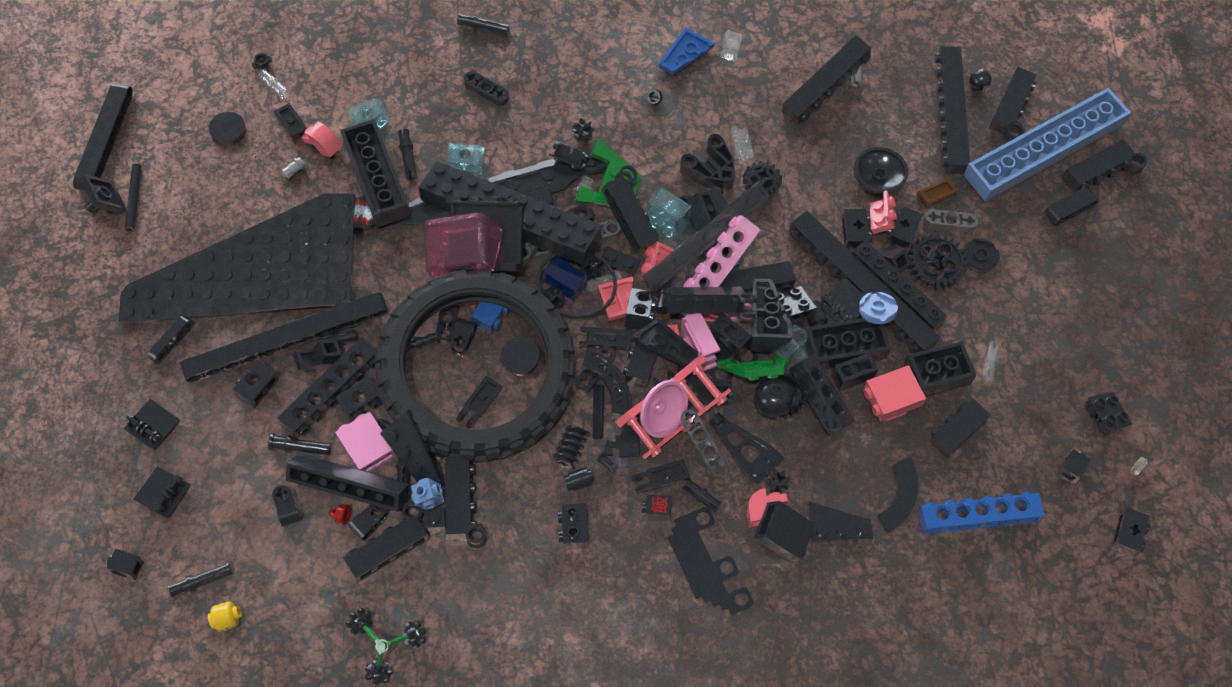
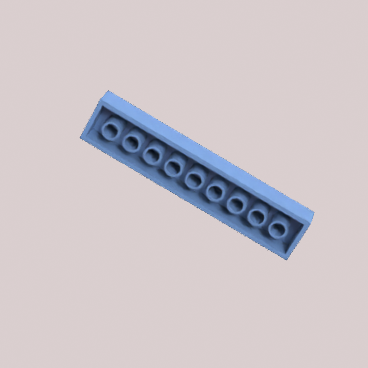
M1108 87L969 163L964 177L986 202L1123 126L1131 112Z

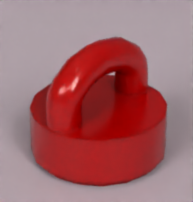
M340 504L337 508L329 511V516L333 517L335 523L345 525L351 515L350 506Z

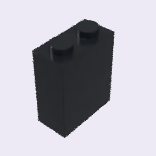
M781 501L767 502L754 539L788 561H800L806 554V548L813 535L815 524Z

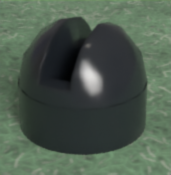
M657 89L649 91L647 95L648 101L652 104L660 103L663 99L662 92Z

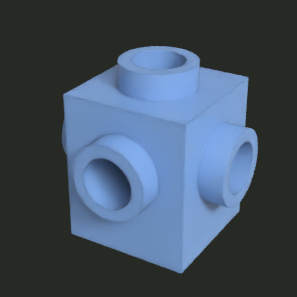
M424 478L411 486L413 492L411 497L415 505L424 509H432L437 505L445 503L441 484L429 478Z

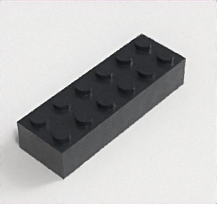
M375 119L341 129L340 133L375 228L410 217L406 197Z

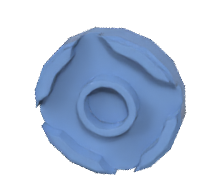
M876 292V294L872 295L868 293L862 297L859 303V313L861 316L874 324L888 323L897 315L898 305L896 300L883 292Z

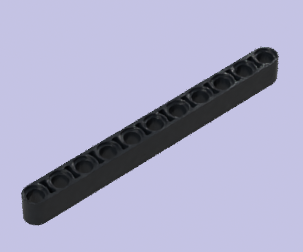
M380 292L189 357L182 360L180 365L185 381L189 383L384 316L389 310L383 294Z

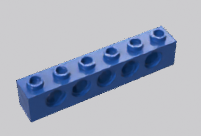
M1023 492L1016 496L1004 494L998 498L985 496L980 500L966 498L962 502L947 500L942 502V504L928 502L923 504L917 512L922 535L1037 523L1045 516L1039 493L1032 494V492ZM1015 505L1021 506L1023 511L1018 510ZM996 507H1000L1004 513L998 512ZM976 509L982 510L984 515L978 514ZM957 511L962 512L965 517H960ZM937 513L944 515L945 520L940 519Z

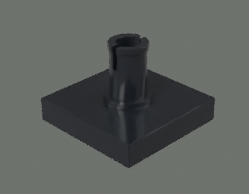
M86 174L80 178L90 199L84 205L89 212L94 213L99 208L123 214L127 210L113 181Z

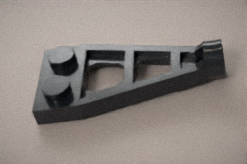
M719 412L709 421V425L714 428L742 473L756 486L766 478L768 473H771L784 461L785 458L773 446L728 421ZM731 432H736L744 439L737 447L727 437ZM746 445H752L760 450V455L753 462H747L741 453V450Z

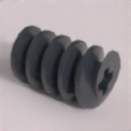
M567 426L562 439L559 441V446L556 448V453L553 455L554 462L564 469L574 470L575 467L571 463H578L574 456H581V453L577 450L584 449V446L580 443H586L587 439L583 436L588 437L590 433L578 426Z

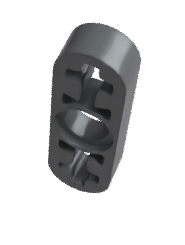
M931 209L926 212L923 222L929 228L972 232L978 224V218L971 213ZM946 218H953L955 220V224H949L946 221Z

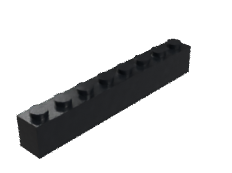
M940 46L938 53H935L934 63H937L935 77L938 78L936 91L939 92L937 106L940 107L938 121H941L939 136H942L940 150L943 151L941 165L944 167L945 174L964 175L970 163L961 47Z

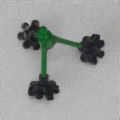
M358 608L357 614L355 612L350 613L349 618L352 620L347 621L346 626L352 628L350 632L354 635H357L359 632L362 634L367 633L376 643L375 648L378 651V658L373 659L372 664H367L365 667L367 672L365 679L369 681L373 678L372 683L375 685L379 684L380 680L386 684L389 681L387 675H392L393 672L392 668L388 667L387 661L382 662L383 653L388 650L390 645L404 641L406 645L411 644L413 648H419L420 644H425L426 638L422 636L426 634L425 628L420 629V621L417 620L414 623L409 621L405 624V629L402 631L403 636L390 641L379 639L369 629L373 626V621L370 620L372 617L371 612H365L364 608Z

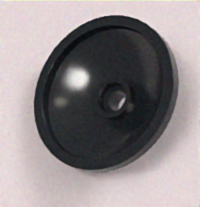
M872 147L866 149L859 154L854 164V174L857 181L865 189L873 193L884 194V191H888L889 194L894 193L905 185L908 178L907 163L901 155L889 148Z

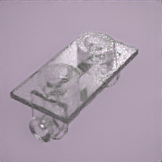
M737 126L732 127L730 134L733 136L737 152L736 157L739 159L740 165L755 157L747 126L739 129Z

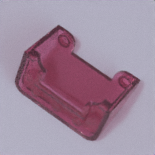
M470 213L432 219L425 222L423 228L426 273L430 278L440 275L443 277L445 268L468 265L476 272L477 269L494 271L503 231L486 215Z

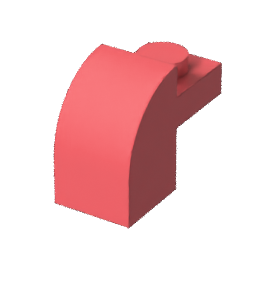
M320 122L306 129L305 134L301 137L304 143L313 144L322 156L331 157L343 146L337 136Z
M765 488L756 491L750 498L746 511L748 526H759L767 502L781 501L787 504V494L773 492L767 496Z

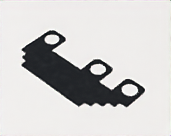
M703 507L674 519L676 526L671 529L673 535L668 536V540L695 598L702 597L704 602L711 601L713 606L720 605L722 610L728 609L731 615L753 606L754 601L747 588L742 587L727 593L722 581L737 575L739 572L738 567L731 556H726L713 562L698 532L714 525L715 520L710 509ZM701 512L707 513L710 518L709 522L705 525L697 522V515ZM725 561L733 565V571L730 574H724L720 570V565ZM738 593H745L748 596L746 605L741 606L736 603L735 596Z

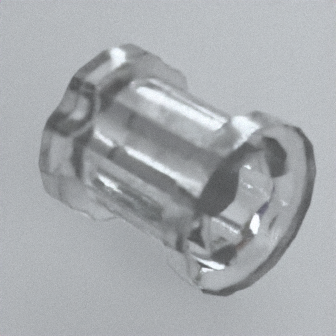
M583 176L580 179L579 185L574 187L572 192L577 197L581 186L591 190L596 184L591 178Z

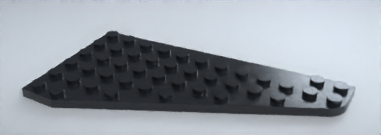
M351 193L321 194L129 283L120 295L119 322H155L178 319L183 315L191 318L317 306H339L351 302L356 195Z

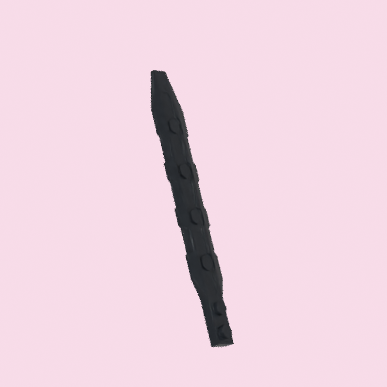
M589 155L586 162L588 166L577 170L571 168L570 164L557 162L553 158L539 162L534 166L506 171L501 175L486 178L485 180L526 196L527 192L548 187L550 193L566 189L578 178L606 171L607 163ZM419 197L408 204L411 216L399 220L400 225H438L450 221L451 212L423 202Z

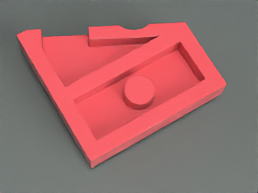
M633 276L616 281L617 289L614 300L605 309L608 321L626 317L633 285ZM613 282L598 285L603 306L611 298L614 287Z

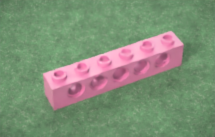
M735 216L728 225L730 226L729 229L718 237L717 245L707 252L706 260L696 267L695 275L692 279L689 278L683 287H700L699 281L703 277L707 281L704 287H719L760 229L744 216ZM738 231L740 239L735 242L733 235ZM724 247L729 249V254L726 257L722 255ZM716 262L718 268L715 272H712L710 269L711 264ZM680 313V314L685 317V316H686L687 314H689V313Z

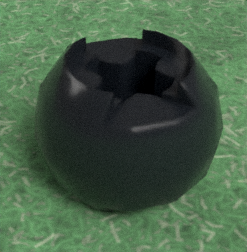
M985 69L978 70L974 74L971 73L969 77V83L975 90H982L983 87L990 86L992 82L990 73Z

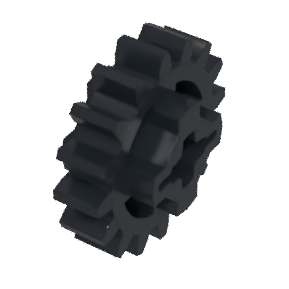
M759 161V165H756L753 162L752 166H747L746 171H744L742 183L745 184V190H748L757 182H760L770 197H773V193H778L779 188H781L782 175H779L780 169L775 170V164L769 166L768 161L765 164Z

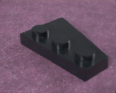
M656 318L637 332L632 338V341L683 367H686L698 357V352L659 318Z
M809 502V518L815 524L811 537L812 543L873 540L871 519Z

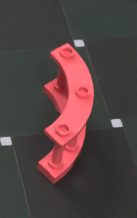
M703 354L671 379L684 386L688 399L698 411V416H701L715 404L720 406L727 400L726 395L731 392L730 389H727L721 394L704 373L701 365L707 359ZM691 373L698 376L715 398L706 407L703 406L686 384L685 378ZM642 400L615 422L619 428L625 424L631 425L649 449L642 456L646 459L649 455L655 457L662 451L660 447L681 430L684 433L687 431L681 422V426L663 437V440L655 445L637 422L638 418L636 416L641 413L644 401ZM695 415L688 420L691 423V425Z

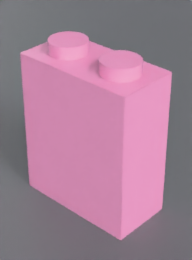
M370 412L359 415L355 421L342 425L335 432L340 444L358 470L370 472L396 456L380 435L382 430Z

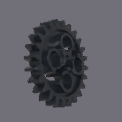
M932 233L928 238L923 235L921 240L917 239L916 243L912 244L908 252L911 265L907 268L912 269L910 275L916 274L915 281L922 280L920 285L928 283V289L931 285H934L935 290L939 286L943 290H945L946 286L952 288L953 284L958 285L967 271L968 262L966 259L968 256L962 255L965 249H958L960 243L953 244L954 238L948 241L947 235L944 238H941L939 233L936 238H934ZM938 244L936 251L933 250L930 256H926L923 254H929L931 248L934 245ZM944 267H948V268L951 269V270L946 269V271H945L943 277H941V278H939V279L937 280V278H938L937 276H938L939 272L942 273L943 270H944Z

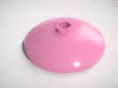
M666 380L657 384L649 391L643 401L640 414L641 425L647 434L656 438L668 436L681 424V414L688 407V395L684 386L674 380Z

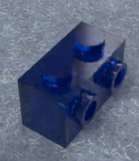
M556 256L543 271V282L549 286H554L556 289L560 288L563 291V295L574 301L587 286V275L581 269L571 266L568 261Z

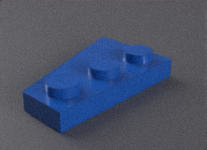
M684 28L659 62L658 68L674 75L714 48L715 43Z

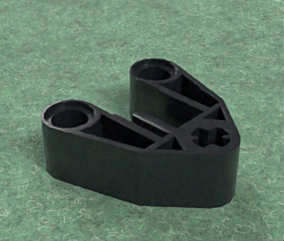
M712 134L708 137L706 153L711 158H708L705 163L690 153L681 157L680 173L705 188L713 189L719 187V189L726 191L733 187L735 177L734 157L719 134Z

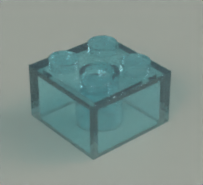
M660 187L647 203L649 222L652 227L660 229L667 237H672L676 240L689 224L691 206Z

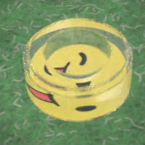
M1141 456L1130 472L1138 476L1148 463V460Z

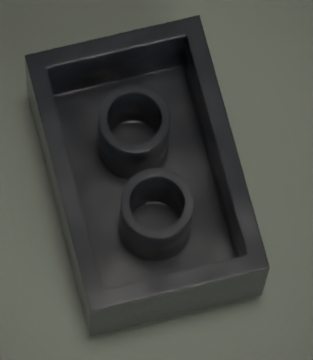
M963 341L908 354L904 362V366L909 365L925 396L971 385L976 377Z

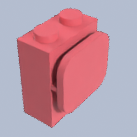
M909 365L867 380L863 388L864 396L867 400L869 399L873 414L879 418L880 422H887L904 416L908 411L921 407L926 400Z

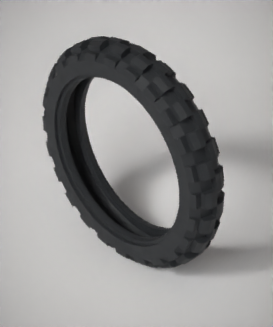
M492 270L455 271L447 276L442 277L440 275L435 277L422 287L415 288L391 312L390 318L383 326L376 348V382L388 415L394 422L410 409L413 414L412 419L415 425H418L421 431L419 434L424 444H427L429 452L447 458L460 457L459 459L473 462H488V460L512 456L514 453L532 446L551 430L563 414L575 380L576 362L573 339H571L569 328L563 316H560L555 305L547 297L541 295L538 289L527 282L523 283L517 280L516 277L505 273H492ZM487 302L515 312L534 329L545 351L547 371L538 396L518 417L496 427L463 429L437 420L416 401L406 381V355L415 333L434 314L460 303Z

